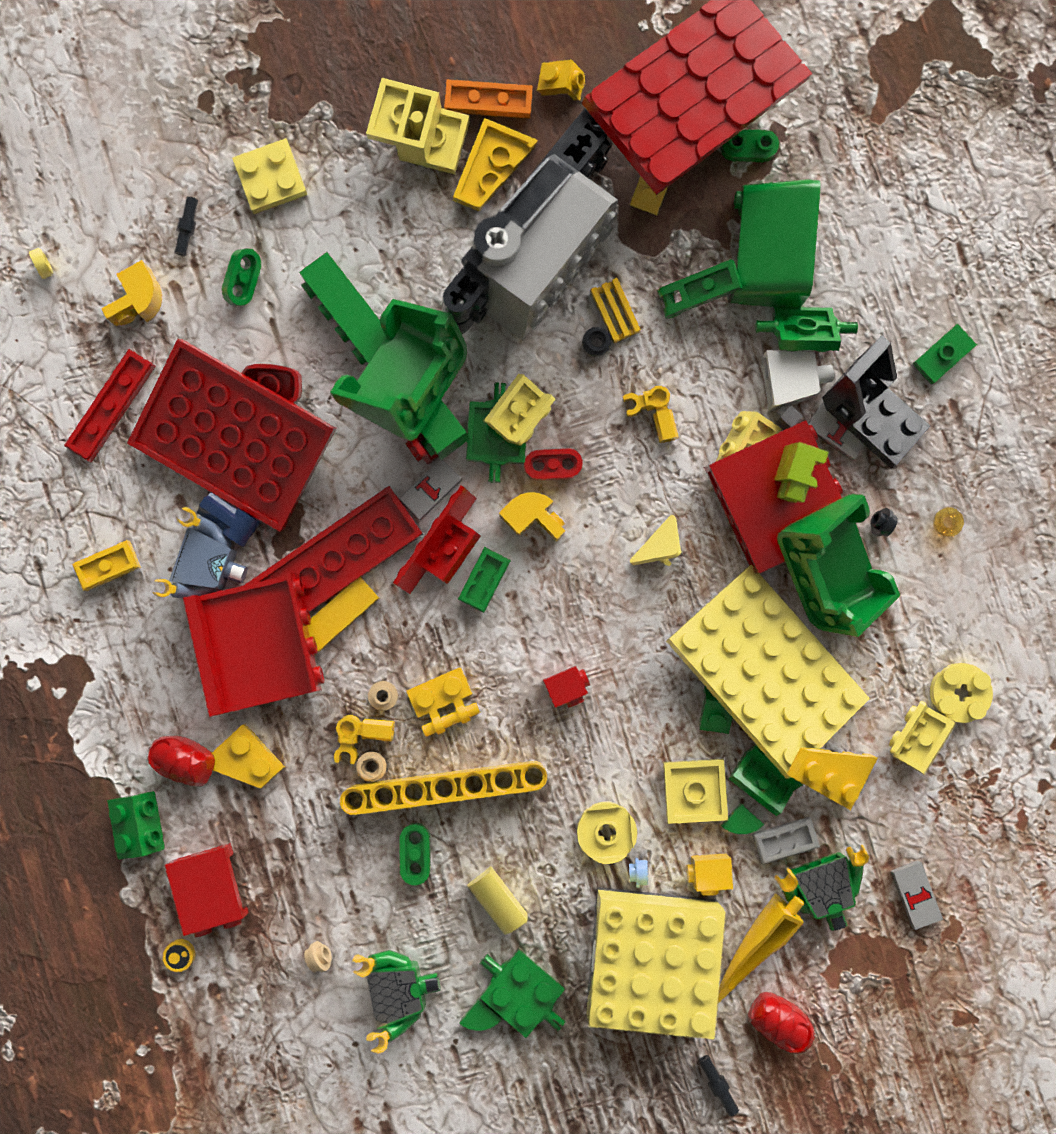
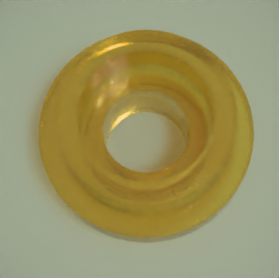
M946 507L935 514L933 525L940 535L951 537L961 532L964 526V518L957 509ZM945 517H948L952 522L950 528L944 525Z

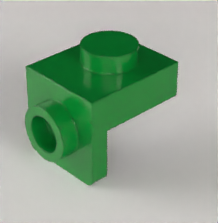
M704 686V702L699 720V730L729 734L733 717Z

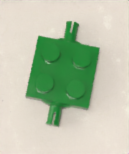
M774 307L773 321L756 320L755 324L756 333H773L777 337L779 350L791 352L798 350H815L818 352L839 351L841 345L840 334H857L858 322H840L834 316L833 309L827 307Z
M499 382L494 383L493 400L486 402L470 401L468 437L470 440L467 441L466 461L483 462L489 465L488 482L490 483L494 481V471L496 472L495 483H501V466L506 464L524 465L526 442L521 446L508 443L484 421L506 391L507 384L502 382L500 394Z
M518 948L510 959L501 965L488 954L484 956V959H481L479 964L489 971L492 977L489 985L481 993L480 999L525 1038L529 1036L537 1024L544 1020L554 1027L556 1031H559L561 1026L563 1027L565 1020L552 1009L565 988L522 950Z

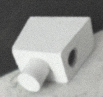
M767 350L761 357L769 411L780 409L782 406L787 407L811 400L820 393L819 384L834 381L832 365L817 366L814 352Z

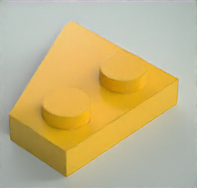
M246 723L242 724L212 752L215 758L213 771L260 789L285 767Z

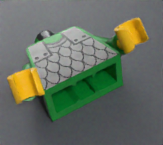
M860 845L861 849L857 853H854L851 847H847L846 852L849 860L844 854L836 852L791 869L788 868L786 869L787 876L784 879H780L778 875H775L774 879L781 887L788 903L794 896H797L804 902V905L799 910L802 914H810L815 919L826 917L831 931L847 927L843 910L856 905L855 897L860 891L864 865L869 861V855L864 845Z
M392 950L371 954L368 958L362 955H355L352 959L356 963L363 962L362 968L354 970L353 973L360 977L367 976L377 1030L382 1029V1033L371 1032L366 1037V1041H373L378 1038L379 1043L377 1047L371 1049V1052L374 1053L385 1051L388 1042H392L404 1034L421 1017L426 1006L425 994L441 991L438 973L421 976L418 961H411L408 956Z

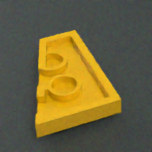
M484 118L453 195V201L480 212L535 148L538 140Z
M801 747L786 775L851 811L878 757L865 753L859 755L844 751L838 753L824 749Z

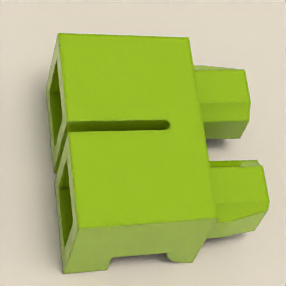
M800 442L786 445L775 477L776 481L782 482L777 498L793 503L797 501L804 502L808 488H817V481L811 476L814 465L825 464L829 452Z

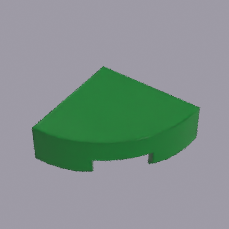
M741 803L728 816V820L721 824L724 829L735 834L753 833L764 825Z
M479 997L461 1018L459 1024L470 1030L482 1031L496 1026L502 1020V1017Z

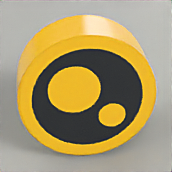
M185 939L172 941L163 952L165 966L173 972L186 970L195 959V948Z

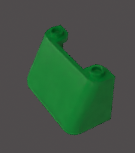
M804 179L743 185L740 191L735 192L733 207L738 209V214L741 215L737 272L743 289L731 293L730 303L764 307H801L809 298L814 279L821 191L820 180Z
M392 299L380 317V324L386 336L385 340L358 380L354 376L343 375L336 381L330 394L339 405L399 438L413 441L419 436L463 366L467 357V344L451 313Z
M847 495L788 525L777 536L779 547L807 618L813 626L822 631L859 637L900 597L894 577L888 572L872 569L856 523L864 522L870 515L865 495Z

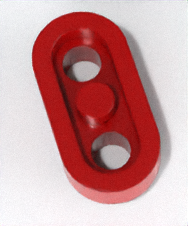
M571 448L534 450L526 456L524 461L525 473L529 478L536 481L572 479L581 472L583 466L581 455ZM540 461L544 464V469L536 471L533 468V464ZM563 461H572L573 467L569 470L563 468Z

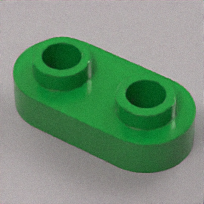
M743 129L720 147V151L725 159L732 162H768L774 158L779 149V139L775 133L769 130ZM738 140L741 143V145L734 146L732 144V141ZM761 141H767L770 146H762Z
M238 249L231 255L222 284V296L232 306H244L253 297L262 266L259 254L253 249ZM242 259H243L244 262H245V267H244V268H242V266H241V260H242ZM233 287H235L237 290V294L235 296L233 294Z
M411 823L402 830L399 838L400 875L407 884L420 885L427 880L431 872L430 832L423 824ZM418 833L421 836V841L418 843L412 842L410 835ZM413 863H418L421 866L419 873H414L411 870Z

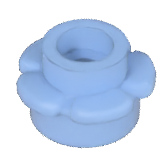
M635 858V864H629L630 882H636V887L639 888V885H648L647 860Z

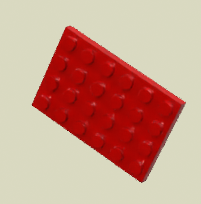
M177 339L127 444L281 532L288 523L337 428L187 341Z

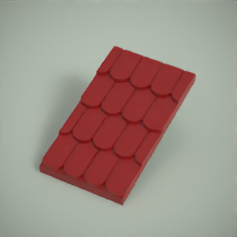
M711 0L703 5L698 12L670 30L665 37L630 60L622 69L596 86L592 92L584 97L581 104L657 196L805 83L812 75V72L802 63V60L788 43L783 41V37L768 19L764 18L763 13L752 0Z

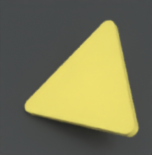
M670 515L630 559V563L633 566L654 561H660L670 566L671 562L668 559L678 557L682 553L677 521L674 515Z

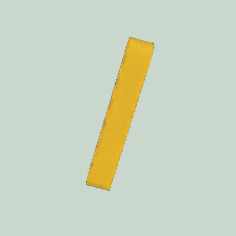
M527 761L355 784L342 793L340 806L345 813L358 815L530 792L545 786L547 772L542 763ZM530 768L539 769L542 772L541 780L537 783L528 782L525 778L526 771ZM500 772H507L512 776L513 781L509 786L501 787L496 783V775ZM470 776H477L482 780L483 786L478 791H472L467 787L466 779ZM440 780L449 781L452 784L453 791L448 795L440 794L437 790V782ZM410 784L419 785L423 791L422 797L419 799L411 798L407 793V787ZM380 788H387L392 792L393 798L391 802L384 803L378 798V790ZM350 792H357L362 796L363 802L361 806L354 807L349 803L348 795Z

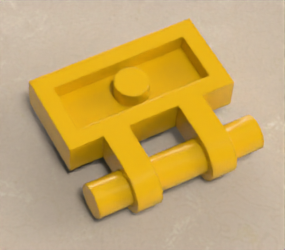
M461 667L406 690L417 718L428 713L432 722L421 726L426 737L434 733L442 734L446 732V728L462 722V724L471 721V717L481 713L476 702L465 707L462 698L473 693ZM454 703L456 711L441 717L438 709Z

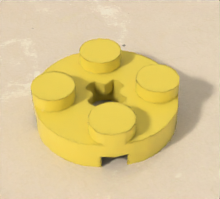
M967 663L950 664L941 672H938L932 679L930 699L941 715L954 722L968 723L976 719H982L990 708L993 699L991 678L987 673L974 665ZM963 684L965 690L968 691V695L964 697L963 701H959V696L955 695V689H960Z
M599 802L583 811L577 824V839L581 849L587 856L598 863L612 864L624 859L634 847L637 840V827L633 817L623 806L614 802ZM605 824H609L611 829H615V834L610 835V840L608 841L604 840L602 835H598V831L602 830Z

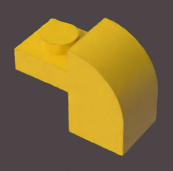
M141 260L116 274L127 295L101 308L105 317L116 327L131 323L137 315L141 316L146 322H149L160 310L162 304L161 287L152 270Z
M536 492L523 493L512 499L499 512V517L519 537L535 521L556 542L565 534V530L562 528L565 525L564 521L554 511L551 514L547 512L553 505V500L544 494Z

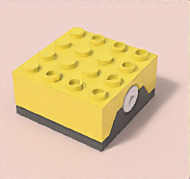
M597 887L586 1002L589 1027L715 1039L726 913L718 901L710 898Z

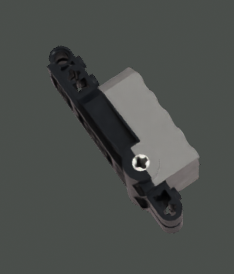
M586 108L583 109L495 216L485 218L477 225L474 231L473 246L461 259L463 268L443 293L442 311L453 315L461 334L467 332L474 322L479 324L487 314L523 341L532 329L535 330L548 308H552L556 304L563 289L574 281L581 266L589 262L599 243L604 242L613 229L611 225L617 217V213L614 211L618 199L594 183L590 177L595 171L600 173L607 164L609 158L606 156L613 142H611V139Z

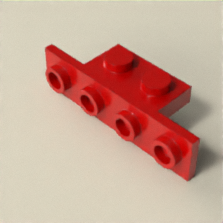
M460 485L458 490L451 495L442 513L433 521L428 533L417 544L414 553L407 563L399 570L393 583L407 593H412L426 571L448 584L480 539V534L461 522L477 499L465 487Z

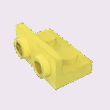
M741 411L733 420L732 429L726 441L720 446L716 461L781 432L782 428L758 412Z

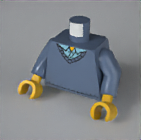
M183 507V510L190 513V519L183 522L176 518L178 523L188 528L169 581L166 579L155 580V582L164 583V592L152 593L158 597H166L171 594L172 597L183 599L192 595L201 596L214 593L216 589L224 590L228 579L243 583L248 568L234 563L237 551L231 548V539L222 534V530L217 524L202 516L197 517L193 510Z

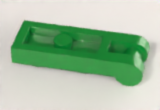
M730 259L663 286L657 292L659 299L663 300L665 305L663 309L665 318L669 319L743 288L735 262ZM680 292L682 301L676 303L674 295Z

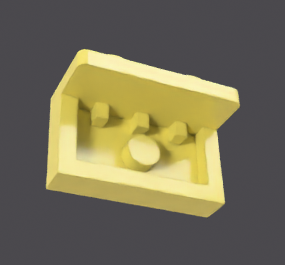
M518 374L484 421L508 443L521 446L532 437L533 429L538 422L549 414L555 398L551 394L543 393L524 374Z
M921 701L917 707L913 705L909 709L904 719L907 722L902 732H895L889 746L892 747L890 753L893 757L925 775L956 726V723L930 709L926 703Z

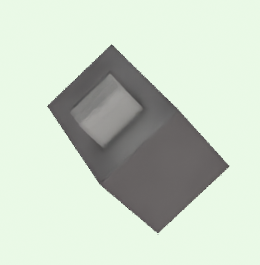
M792 405L788 409L782 406L776 412L780 417L775 423L785 430L796 425L803 416Z

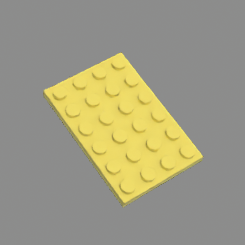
M750 565L667 639L666 642L787 779L791 778L786 774L801 747L820 749L870 698L760 574H755L754 567Z

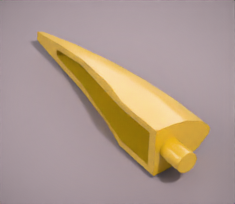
M774 894L746 933L719 986L718 1003L770 955L786 945L802 926L804 921L797 914L804 905L800 898L794 896L787 903L779 895Z

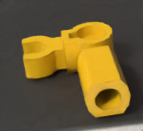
M655 386L651 390L643 392V395L640 396L635 393H628L623 396V402L634 401L636 403L634 409L626 411L627 417H634L643 409L647 411L656 410L653 413L659 443L675 441L679 438L673 411L667 407L670 402V393L666 387Z
M354 715L344 716L336 726L337 742L340 743V747L334 753L335 763L341 761L342 752L350 754V764L356 763L358 752L354 744L358 743V735H361L362 739L392 742L395 722L365 718L362 722Z

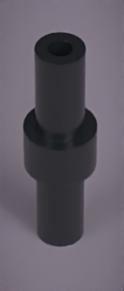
M186 197L183 216L178 220L176 230L179 234L174 253L179 256H186L190 236L194 235L196 222L194 218L198 199L194 197Z
M709 1055L701 1057L698 1062L709 1080L708 1086L713 1095L720 1099L730 1117L736 1115L739 1112V1108L728 1091L730 1086L725 1077L719 1075Z

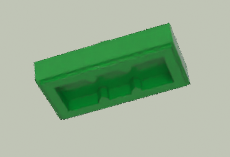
M957 323L912 364L932 385L976 347L977 344Z
M484 547L458 600L485 613L511 560Z

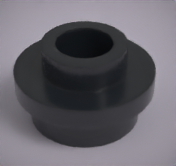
M601 327L590 328L583 336V348L591 356H602L611 347V336ZM594 338H598L602 341V345L595 347L591 341Z
M888 508L875 512L870 520L872 534L884 537L889 536L896 528L897 516Z

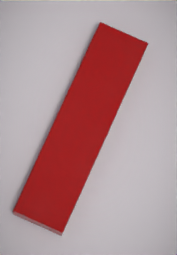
M128 349L64 446L92 463L156 366Z

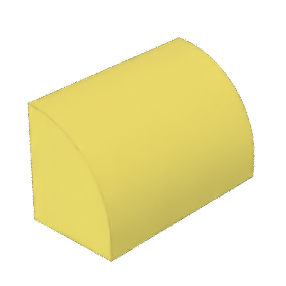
M491 866L467 884V887L504 935L515 931L527 922V912Z

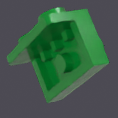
M757 745L744 752L729 777L731 782L775 816L783 812L793 792L803 785L792 777L786 779Z
M154 791L107 800L118 860L143 857L165 849Z

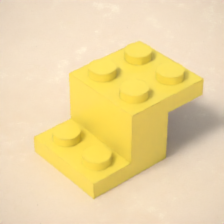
M381 78L366 135L367 139L395 145L399 160L455 174L470 118L469 115L442 109L439 92Z

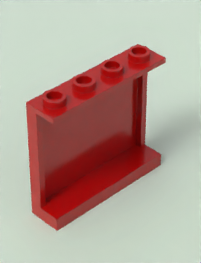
M807 420L704 467L749 566L752 565L754 567L755 574H760L785 562L777 541L778 534L785 527L842 498V487L836 478L833 479L828 469L830 468L828 457L825 464L814 465L811 476L816 479L817 488H808L804 502L797 501L793 503L777 498L782 482L776 481L775 477L785 446L800 442L819 448L816 442L818 441L817 432L811 424L808 425Z
M289 572L285 576L201 596L192 595L183 598L209 717L322 690L321 684L324 683V675L321 666H316L314 655L318 654L317 644L314 636H309L307 625H311V617L308 608H303L301 596L305 594L301 578H296V574Z

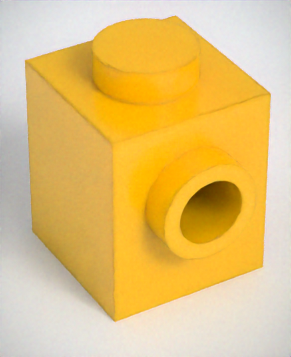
M726 853L691 856V864L686 865L688 883H693V887L697 892L701 891V895L712 896L718 895L719 890L733 889L731 858Z

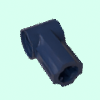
M212 492L204 497L197 511L200 516L217 524L222 530V534L242 547L246 545L260 525L258 520L243 510L234 508Z

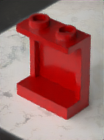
M231 843L180 857L165 864L183 936L194 933L195 938L212 933V928L223 925L224 929L240 925L242 923L241 919L249 913L248 908H243L229 858L233 855Z

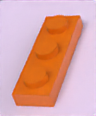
M447 79L444 109L461 114L531 119L533 86Z

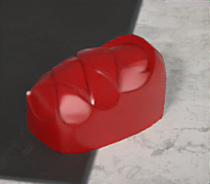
M273 364L247 365L242 371V374L292 403L299 401L302 396V376L299 371L293 368Z
M183 736L160 737L152 742L147 753L149 765L157 773L172 781L192 787L204 786L208 782L215 765L214 755L207 748Z
M762 992L752 1003L748 1011L750 1024L766 1039L782 1050L793 1054L805 1053L812 1046L815 1033L810 1019L799 1007L783 997L771 992Z

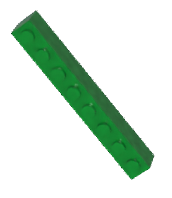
M326 252L299 272L304 280L301 287L310 299L316 296L321 304L318 306V309L327 321L333 318L338 325L334 330L344 343L348 341L352 343L355 349L351 352L361 365L369 364L386 338L380 324V319L330 254ZM441 399L421 431V435L424 437L421 444L430 456L436 453L442 461L470 439L466 430Z

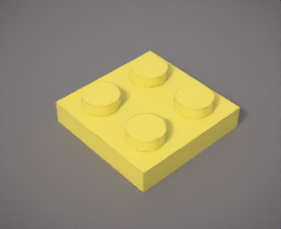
M287 138L232 157L253 214L308 195Z
M724 759L663 762L668 824L728 820Z

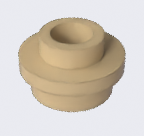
M379 681L371 686L368 692V700L375 709L386 711L397 703L398 691L392 683ZM381 690L388 693V699L385 702L378 699V692Z
M377 752L363 754L358 759L356 765L358 775L367 782H375L381 779L387 768L384 757ZM369 761H374L377 764L375 772H370L367 769Z
M316 941L310 944L304 953L305 962L312 972H324L329 969L332 955L326 945Z

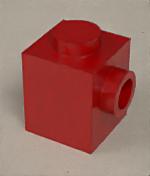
M577 666L543 679L555 708L565 703L570 708L584 702L582 696L588 694L586 687L590 686L584 669L578 671Z

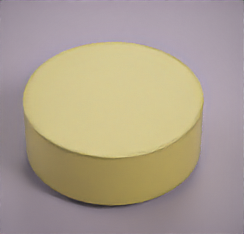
M37 248L29 251L30 257L41 278L45 279L53 276V270L42 249Z

